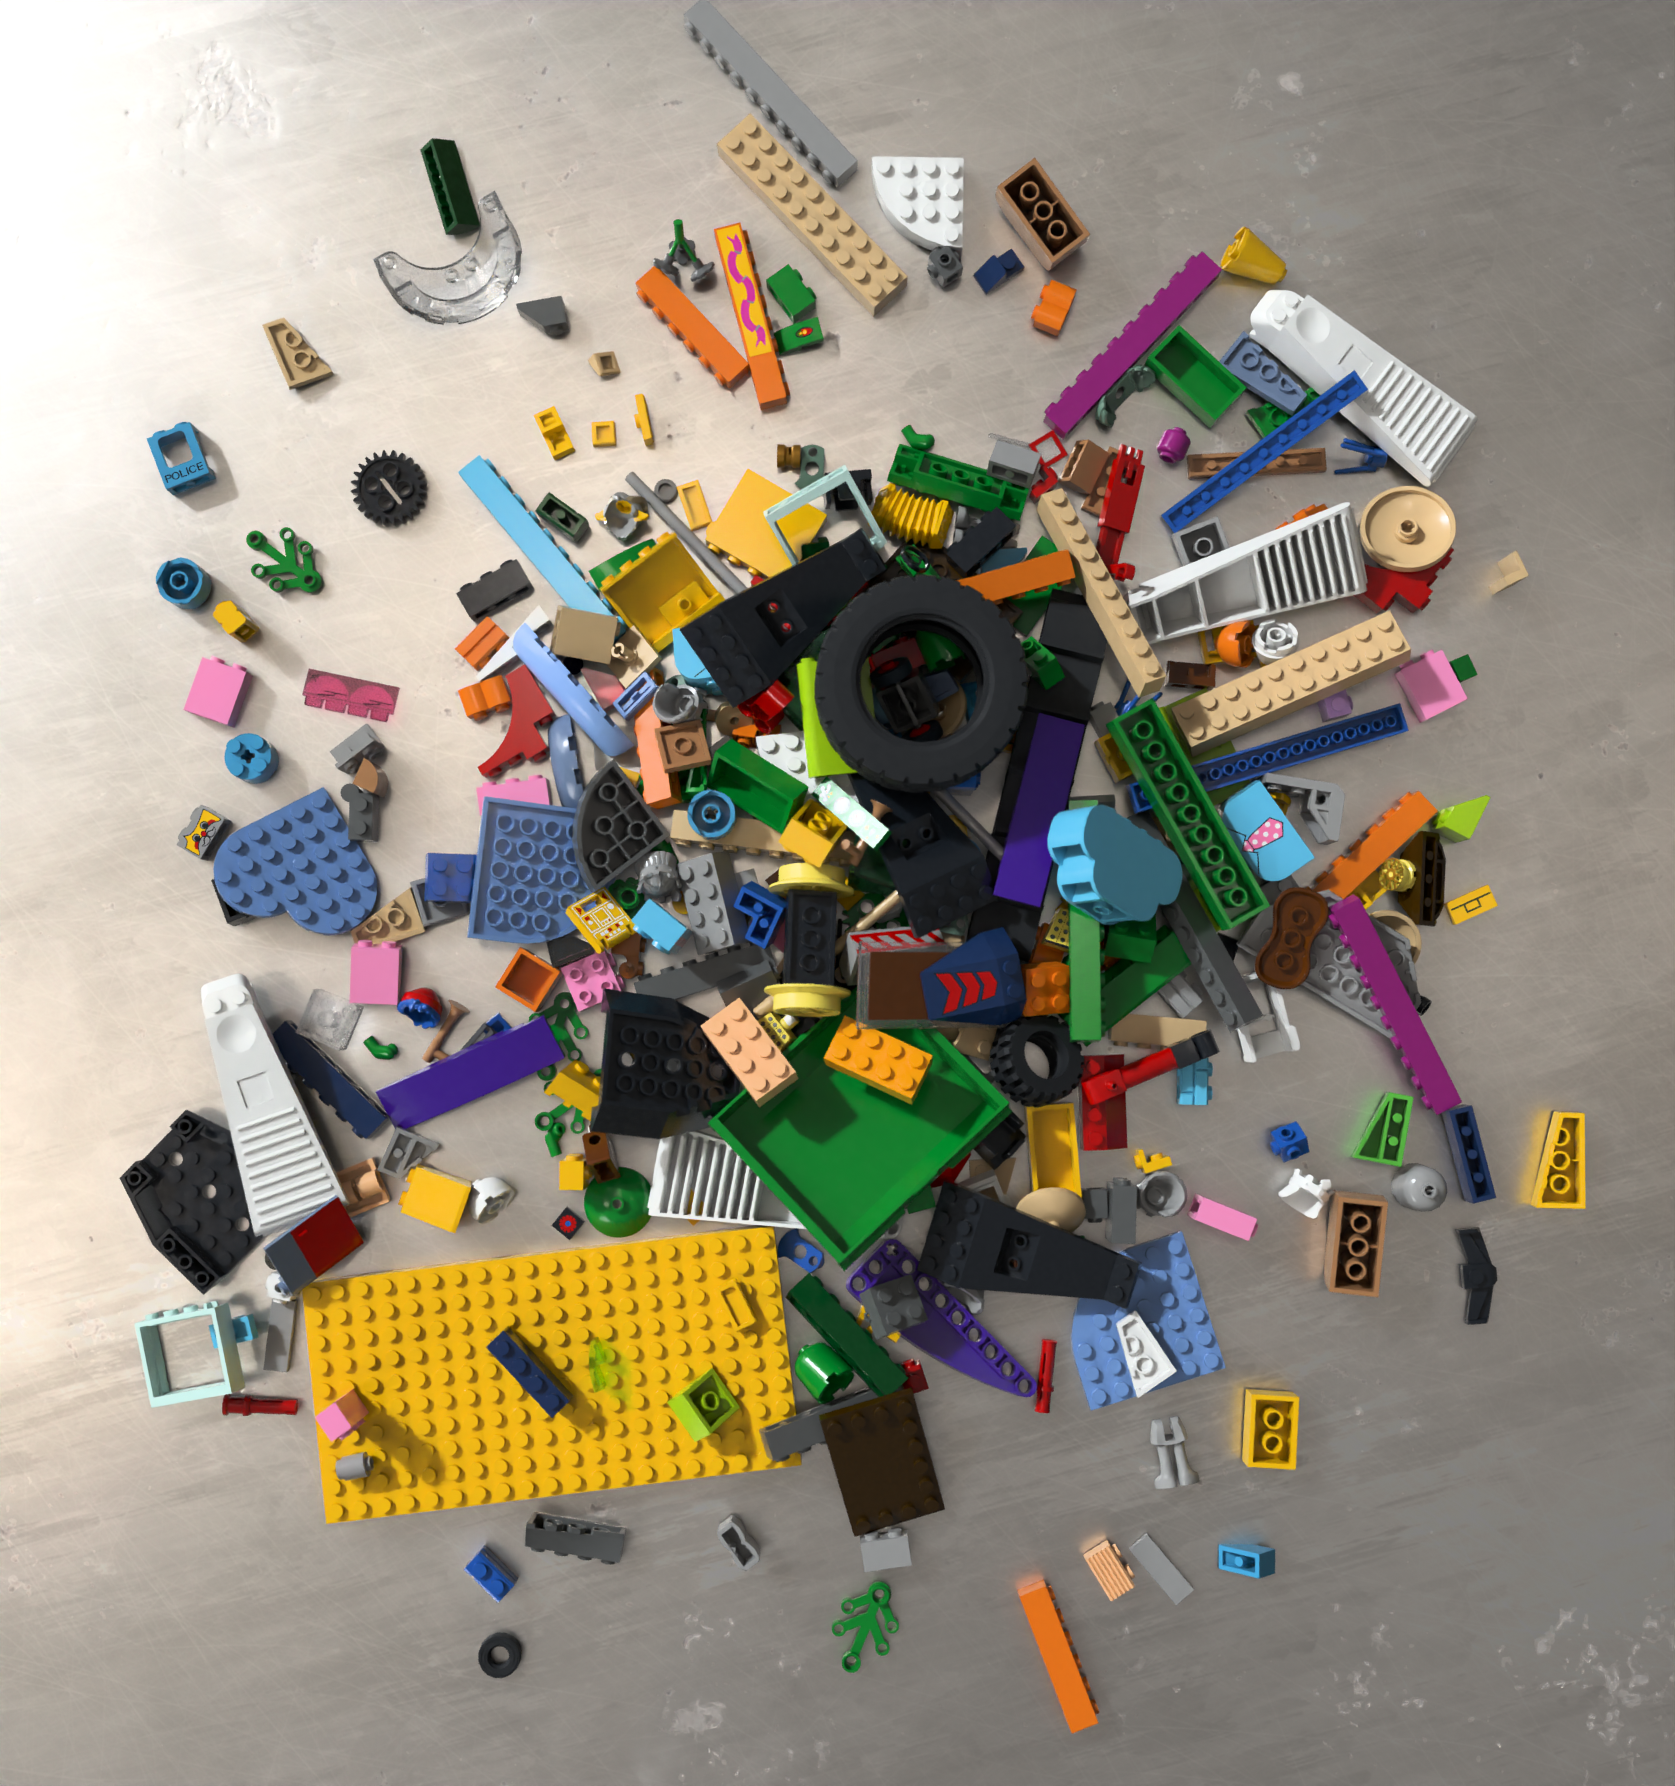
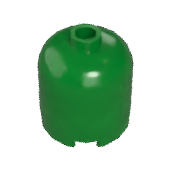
M916 631L915 640L929 674L956 665L954 660L961 656L964 660L967 659L962 650L945 637L927 631Z
M817 1342L805 1345L798 1352L799 1356L795 1362V1374L820 1405L833 1401L835 1399L833 1394L840 1388L842 1391H845L854 1378L852 1368L827 1343Z

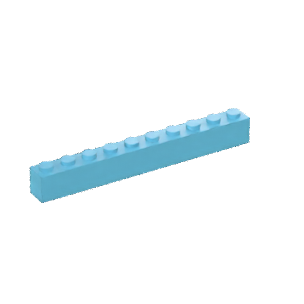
M478 455L458 472L465 483L569 607L613 616L610 612L613 610L612 606L605 598L603 600L598 598L596 595L599 592L591 581L586 583L581 577L584 574L576 563L571 565L568 562L567 558L569 555L562 546L557 548L552 541L555 538L546 528L542 531L537 525L540 520L532 511L527 513L523 508L525 502L517 493L514 496L508 490L511 487L503 476L497 477L494 473L496 468L488 458L484 461ZM620 616L617 617V622L621 623L620 633L618 637L615 636L613 645L626 633L625 629L628 627Z

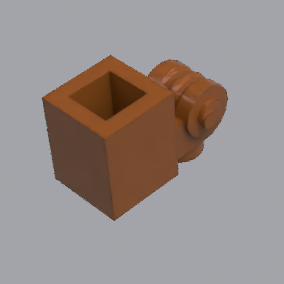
M639 933L630 934L629 938L611 948V954L626 957L627 962L622 963L619 967L620 975L626 979H633L638 975L642 976L644 972V962H640L641 953L646 952L647 939H644Z

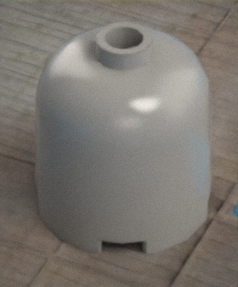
M1409 1163L1393 1176L1391 1183L1392 1193L1403 1207L1421 1212L1432 1211L1440 1207L1446 1199L1447 1184L1443 1176L1433 1168L1419 1163Z

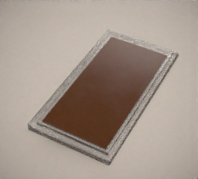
M859 941L857 1029L1004 1028L1005 1024L987 1025L928 1020L920 972L965 942Z

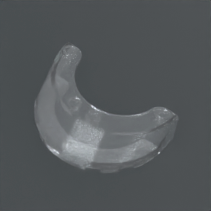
M495 191L479 201V234L471 250L460 260L443 267L426 268L406 261L393 251L385 252L373 259L381 280L396 302L411 315L415 314L424 318L426 322L444 325V323L453 322L464 324L488 315L508 298V292L517 283L520 275L522 248L518 234Z

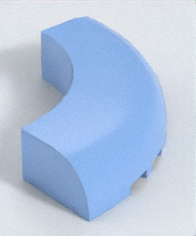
M524 623L516 632L513 640L514 651L519 659L604 754L617 756L633 747L634 744L531 628Z

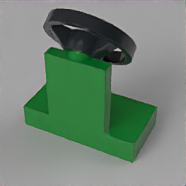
M914 544L904 546L901 554L895 558L908 576L933 575L941 579L930 565L926 555Z

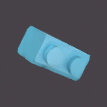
M1209 1058L1201 1059L1189 1066L1177 1069V1104L1208 1105V1100H1212V1086H1208V1076H1212L1213 1066L1212 1062H1209Z

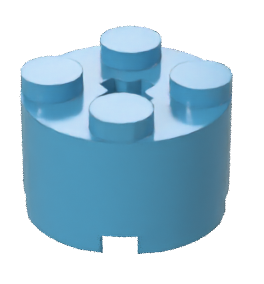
M180 557L171 561L168 560L161 565L156 575V584L160 595L179 608L197 609L206 601L210 594L212 584L210 577L204 569L187 558Z
M241 734L228 741L224 758L228 770L232 775L251 784L266 782L278 768L279 756L277 750L270 742L256 734Z
M705 790L695 795L691 800L687 818L690 826L699 836L707 840H717L727 836L736 824L737 814L733 802L726 794L716 790ZM711 809L713 812L718 811L715 820L711 818L706 819L709 816L708 811Z

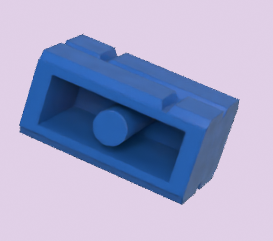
M485 1545L464 1568L497 1603L514 1587L518 1580V1577Z

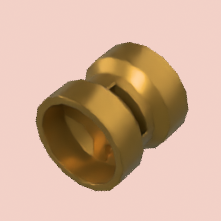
M778 444L777 468H784L785 466L800 468L801 445L787 447L785 444Z

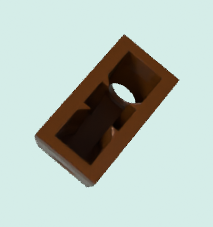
M589 1125V1133L584 1134L582 1139L587 1166L596 1181L600 1184L621 1177L613 1143L607 1133L590 1132Z

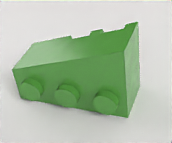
M1386 1092L1351 1157L1401 1167L1414 1097Z

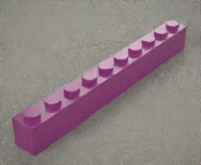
M1203 251L1197 257L1192 255L1184 265L1186 268L1181 273L1177 271L1169 280L1170 285L1166 289L1162 287L1153 297L1155 301L1150 306L1146 304L1139 311V318L1135 322L1130 320L1122 330L1124 333L1119 338L1115 336L1107 345L1108 350L1103 355L1099 353L1092 360L1091 364L1093 366L1088 371L1084 369L1076 377L1077 383L1072 388L1067 386L1060 394L1061 399L1056 404L1052 402L1046 408L1043 422L1051 430H1054L1062 440L1093 410L1102 396L1118 382L1126 371L1132 368L1219 277L1222 269Z
M1352 894L1329 907L1331 915L1328 918L1334 928L1338 927L1341 933L1338 937L1343 947L1350 950L1352 954L1349 957L1350 962L1355 969L1359 968L1362 974L1359 979L1366 990H1370L1372 1005L1376 1010L1380 1009L1383 1015L1380 1017V1020L1386 1030L1390 1029L1393 1035L1390 1040L1395 1049H1400L1403 1055L1400 1058L1406 1070H1411L1413 1077L1410 1079L1416 1090H1421L1423 1105L1427 1110L1431 1109L1438 1115L1462 1103L1360 898Z

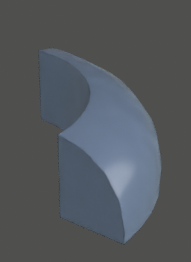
M567 714L556 718L548 728V744L553 775L562 807L577 808L585 785L581 769H579L574 726L571 716Z

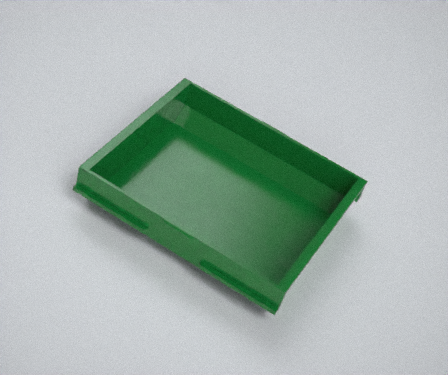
M868 984L856 986L851 991L849 997L841 1000L840 1015L823 1017L782 1052L783 1056L796 1071L798 1079L761 1107L757 1105L748 1091L744 1089L708 1122L710 1128L714 1132L716 1131L836 1260L843 1271H846L905 1214V1208L947 1168L953 1169L1012 1113V1110L1009 1108L1010 1102L927 1019L867 1020ZM844 1016L933 1055V1063L913 1105L825 1065L824 1056Z

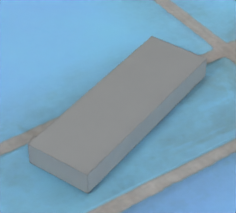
M272 1299L263 1370L286 1373L289 1371L298 1300L281 1304L274 1302Z
M1147 1533L1129 1547L1132 1554L1176 1606L1194 1591L1189 1582Z

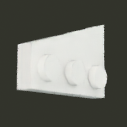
M1136 1310L1116 1323L1136 1397L1139 1398L1177 1372V1370Z

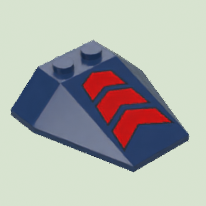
M1004 927L977 934L920 972L928 1020L1003 1025L1016 1021L1022 1016L1027 999L1019 955Z

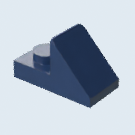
M1011 248L998 258L995 255L991 256L973 277L987 295L1022 272L1024 266Z

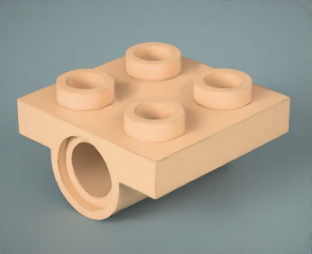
M374 1157L336 1172L349 1200V1204L345 1205L344 1208L350 1218L391 1201L380 1171L377 1170L378 1166Z

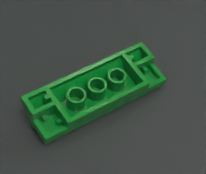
M903 444L898 446L887 481L897 486H906L920 493H929L940 499L959 502L963 506H972L981 509L983 512L989 510L992 512L998 507L1010 520L1015 519L1018 521L1021 519L1029 488L986 475V469L920 449H914Z
M1163 925L1156 931L1157 942L1151 963L1120 959L1104 972L1105 987L1100 989L1101 997H1105V1012L1101 1013V1021H1105L1106 1031L1192 964L1175 933L1166 925ZM1070 1010L1069 1013H1058V1016L1070 1028ZM1082 1042V1043L1087 1047V1046H1089V1045H1090L1091 1043H1093V1042Z

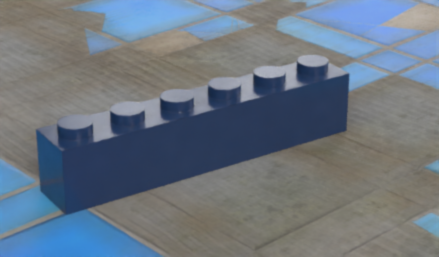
M285 1020L272 1034L284 1060L287 1061L288 1069L293 1073L298 1072L303 1077L302 1082L309 1089L312 1090L314 1088L320 1094L318 1097L325 1105H331L337 1110L335 1112L336 1116L343 1122L348 1121L353 1126L352 1131L359 1138H372L390 1119L387 1113L292 1020Z

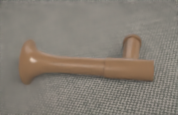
M871 800L873 803L872 816L878 821L886 813L893 812L886 805ZM861 838L857 845L854 846L848 839H845L841 842L840 847L851 854L848 863L858 867L868 844Z
M448 1000L451 1005L450 1013L422 1056V1059L428 1063H431L434 1057L442 1060L449 1056L439 1049L458 1017L464 1013H470L465 1006L454 1000Z

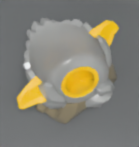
M617 492L611 496L604 510L595 514V518L604 521L606 529L610 530L617 540L621 539L623 542L634 533L641 521L647 520L649 517L646 514L648 512L647 500L642 496H629L625 492Z

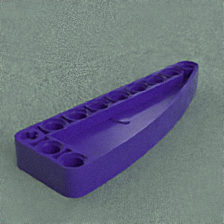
M889 1239L883 1241L846 1280L848 1292L863 1305L859 1294L871 1287L909 1275L903 1271L902 1264L906 1260L911 1262L912 1271L909 1274L913 1278L928 1320L896 1334L933 1359L974 1380L1016 1396L1031 1397L1035 1394L1037 1390L1035 1379L936 1278L917 1270L919 1261L898 1240ZM887 1245H888V1246H892V1245H893V1246L895 1247V1248L893 1249V1252L895 1253L894 1255H893V1254H890V1255L887 1254V1252H888V1250H889V1249L887 1248ZM873 1260L877 1261L880 1266L876 1274L872 1273L869 1269V1264ZM856 1277L863 1281V1288L860 1291L855 1290L853 1287V1280ZM922 1277H925L929 1282V1287L925 1291L919 1287V1281ZM939 1294L945 1298V1305L942 1308L938 1307L935 1301ZM956 1311L962 1315V1321L958 1325L952 1320V1316ZM973 1328L979 1334L978 1339L974 1342L969 1338V1332ZM989 1345L995 1349V1355L991 1359L986 1355V1349ZM1006 1362L1010 1363L1012 1368L1011 1373L1007 1376L1002 1370ZM1023 1379L1028 1382V1389L1024 1393L1019 1388V1384Z

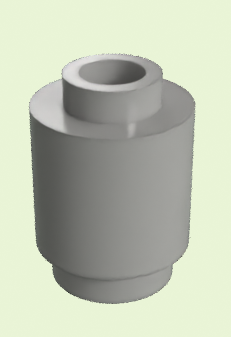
M367 1452L343 1456L341 1460L336 1461V1474L339 1480L349 1481L370 1476L371 1471L374 1469L373 1458L368 1456Z

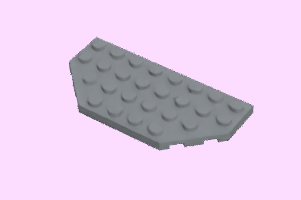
M1330 890L1317 892L1326 899L1328 907L1343 900L1342 897ZM1275 902L1269 903L1270 907L1254 916L1236 943L1255 957H1257L1259 951L1271 936L1273 930V906ZM1368 914L1417 1010L1421 1004V998L1416 982L1415 966L1412 961L1410 940ZM1328 918L1325 926L1312 943L1310 950V972L1302 985L1387 1037H1393L1390 1029L1386 1030L1380 1020V1017L1383 1016L1380 1009L1376 1010L1370 1001V997H1372L1370 990H1366L1359 979L1362 976L1359 968L1355 969L1350 962L1349 957L1352 954L1348 948L1345 949L1338 937L1341 933L1338 927L1334 928Z

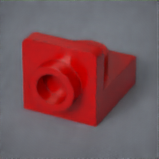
M1045 464L1040 467L1038 472L1044 481L1040 479L1031 487L1032 491L1029 498L1034 504L1040 500L1041 494L1054 490L1058 484L1056 472L1051 467L1047 468Z
M909 1359L903 1361L901 1366L908 1377L903 1383L904 1389L912 1388L913 1394L929 1389L920 1360Z

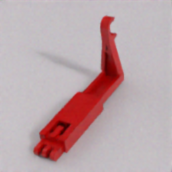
M1124 444L1120 445L1117 458L1113 459L1097 526L1101 529L1096 550L1113 581L1118 580L1122 582L1125 579L1133 580L1135 575L1134 565L1128 563L1118 564L1124 536L1130 531L1145 465L1141 464L1143 451L1138 449L1135 453V448L1129 447L1127 450V445ZM1124 468L1127 469L1126 475L1123 476V478L1127 479L1126 484L1121 482Z

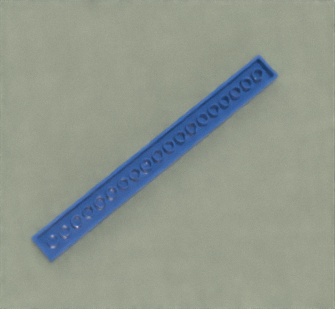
M1399 703L1192 765V768L1205 791L1209 792L1262 776L1266 773H1272L1409 731L1401 704ZM1138 782L1126 786L1134 814L1152 809Z

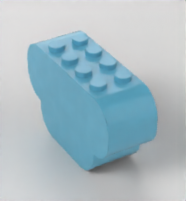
M1096 805L1062 811L1053 818L1048 834V849L1052 859L1059 865L1057 884L1062 897L1068 903L1104 925H1113L1121 921H1147L1155 915L1158 904L1168 905L1177 898L1182 882V867L1177 855L1163 845L1162 841L1154 839L1147 834L1146 830L1138 828L1132 824L1131 820L1116 813L1115 809L1105 805Z

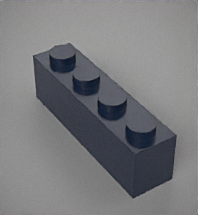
M1461 1104L1442 1112L1464 1201L1474 1204L1496 1198L1472 1105Z
M509 1326L486 1346L551 1418L572 1399L573 1395Z

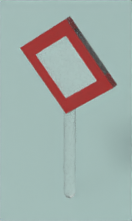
M1054 430L1032 443L993 433L988 434L989 438L1028 447L1035 452L1041 453L1040 466L1045 464L1046 467H1049L1068 455Z

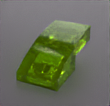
M599 1337L593 1338L589 1349V1371L595 1393L603 1390L607 1385L599 1366L607 1359Z

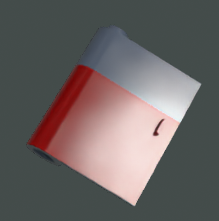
M335 1195L263 1249L280 1275L278 1278L280 1283L277 1284L278 1288L285 1296L290 1294L293 1297L364 1242L339 1197Z

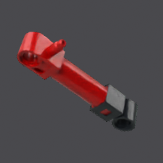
M1209 1029L1192 1035L1189 1039H1183L1168 1045L1161 1051L1117 1069L1113 1068L1084 1080L1081 1084L1090 1105H1094L1122 1094L1131 1087L1174 1069L1189 1066L1220 1051L1212 1031Z

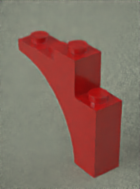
M1451 547L1447 555L1434 566L1416 572H1399L1364 564L1368 581L1366 583L1367 591L1353 596L1376 614L1381 610L1387 611L1395 600L1411 613L1418 609L1422 611L1431 601L1428 597L1433 591L1429 587L1438 577L1435 573L1439 568L1443 570L1450 563L1452 558L1449 556L1454 549Z
M525 664L505 676L512 696V717L508 732L499 748L487 761L477 767L485 778L488 776L490 778L496 777L502 773L501 769L505 766H514L521 762V757L524 755L528 761H535L536 763L547 757L546 753L549 752V747L537 726L544 727L553 721L552 718L556 714Z

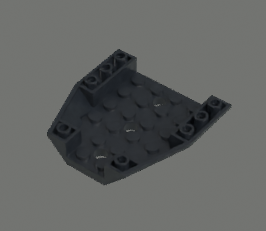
M603 989L601 1013H606L599 1100L598 1106L592 1107L590 1132L662 1139L710 1128L708 1122L739 1095L740 1091L739 1079L701 1028V1025L710 1018L672 998ZM624 1053H628L632 1057V1064L630 1066H626L622 1062V1055ZM670 1059L675 1060L677 1063L676 1072H671L667 1067ZM714 1065L719 1066L722 1070L720 1078H716L712 1073Z
M185 1110L171 1124L170 1128L172 1130L143 1160L136 1161L120 1177V1180L153 1246L204 1295L226 1277L264 1237L263 1235L255 1237L230 1130L198 1114ZM175 1152H179L183 1157L180 1165H175L172 1162V1155ZM207 1185H213L216 1189V1194L213 1198L205 1194ZM241 1217L249 1221V1228L247 1230H241L238 1226V1221Z

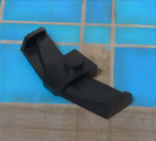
M1480 1228L1456 1229L1468 1264H1460L1462 1288L1470 1289L1465 1324H1486L1489 1320L1493 1286L1497 1282V1270L1492 1265Z

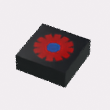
M567 1206L551 1226L571 1240L585 1220Z

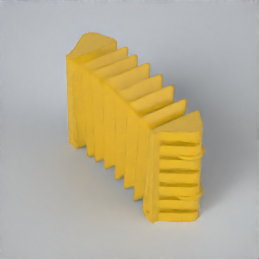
M889 483L880 488L871 513L879 528L882 527L883 533L889 530L890 537L896 534L899 540L904 536L906 543L913 538L914 544L921 540L922 547L928 541L929 548L940 549L947 538V532L952 523L954 511L947 500L943 499L936 504L935 499L929 502V497L925 501H923L922 496L916 500L915 494L909 498L908 492L903 494L902 488L897 492L896 485Z

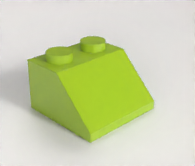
M1485 795L1442 809L1440 812L1438 811L1432 818L1431 823L1433 826L1430 831L1439 833L1440 836L1454 843L1470 839L1491 797Z
M713 1368L684 1387L667 1402L695 1442L710 1435L740 1408Z

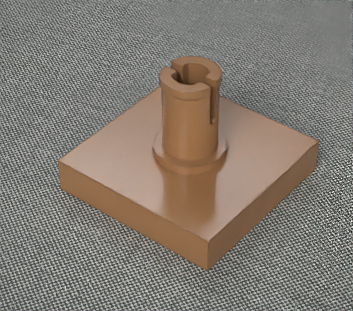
M700 719L654 729L665 774L711 764V757Z

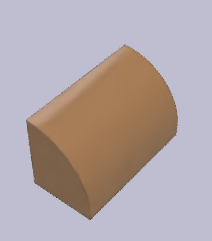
M1089 439L1076 441L1058 482L1076 492L1091 494L1109 453Z
M364 758L352 784L385 798L388 790V779L381 767Z

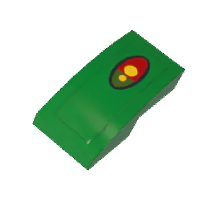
M818 317L795 323L774 332L779 356L801 351V347L824 342Z

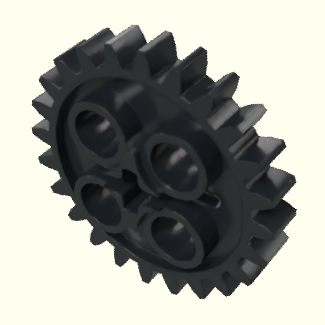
M383 450L382 457H379L374 452V460L371 461L366 457L367 465L364 466L359 463L358 465L362 471L354 472L358 480L351 481L353 486L357 487L351 490V493L357 496L353 501L355 504H360L358 510L360 512L365 511L364 516L367 519L372 517L373 522L376 524L380 519L384 526L387 525L388 520H390L393 526H396L397 519L404 524V516L407 515L413 519L411 512L413 510L420 512L417 504H425L420 496L427 495V492L421 489L427 486V483L421 480L425 475L423 472H418L420 466L418 464L413 465L414 460L411 457L406 460L404 453L397 457V453L392 450L390 456H388L387 452ZM396 468V473L393 476H387L389 469ZM377 472L382 474L402 500L401 504H398L376 475ZM372 482H378L376 489L368 490ZM404 486H410V491L407 494L402 495L400 493ZM385 500H392L388 508H382Z

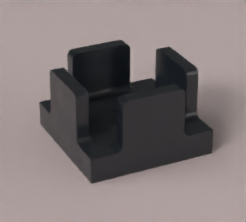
M871 469L849 471L861 495L862 491H864L866 504L871 505L873 501ZM846 482L823 494L825 509H830V494L834 496L835 511L858 509V503Z
M1012 1111L1005 1120L974 1148L993 1170H996L1006 1159L1010 1158L1025 1142L1026 1135L1020 1130L1024 1125L1023 1121Z

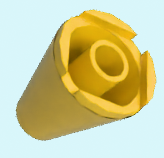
M1242 227L1233 237L1237 240L1232 246L1228 245L1220 264L1221 269L1225 272L1270 284L1281 282L1287 273V269H1285L1286 263L1249 228Z

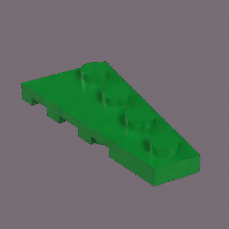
M1313 388L1304 391L1307 394L1306 400L1296 413L1320 396ZM1270 402L1256 409L1247 410L1245 413L1262 438L1292 417Z

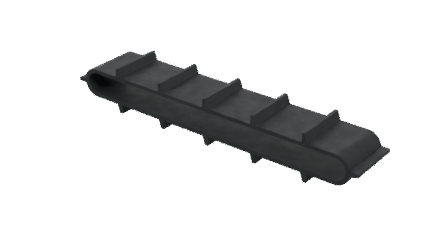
M1052 588L1039 643L1057 658L1065 677L1048 690H1045L1030 676L1027 687L1026 707L1016 732L991 836L1002 847H1004L1038 713L1085 725L1066 802L1065 811L1067 810L1107 644V639L1083 595ZM988 850L985 860L995 885L1000 861ZM1052 859L1040 907L999 897V899L973 911L966 942L981 932L1004 927L1018 952L1020 964H1028L1041 913L1044 909V901L1054 860Z

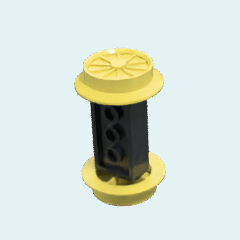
M808 863L784 865L779 868L778 882L768 887L769 892L786 897L783 984L764 988V992L773 997V1012L799 1017L836 1016L841 1014V1000L851 995L850 990L834 986L837 899L850 897L854 894V889L845 884L846 871L843 868L822 864L819 868Z

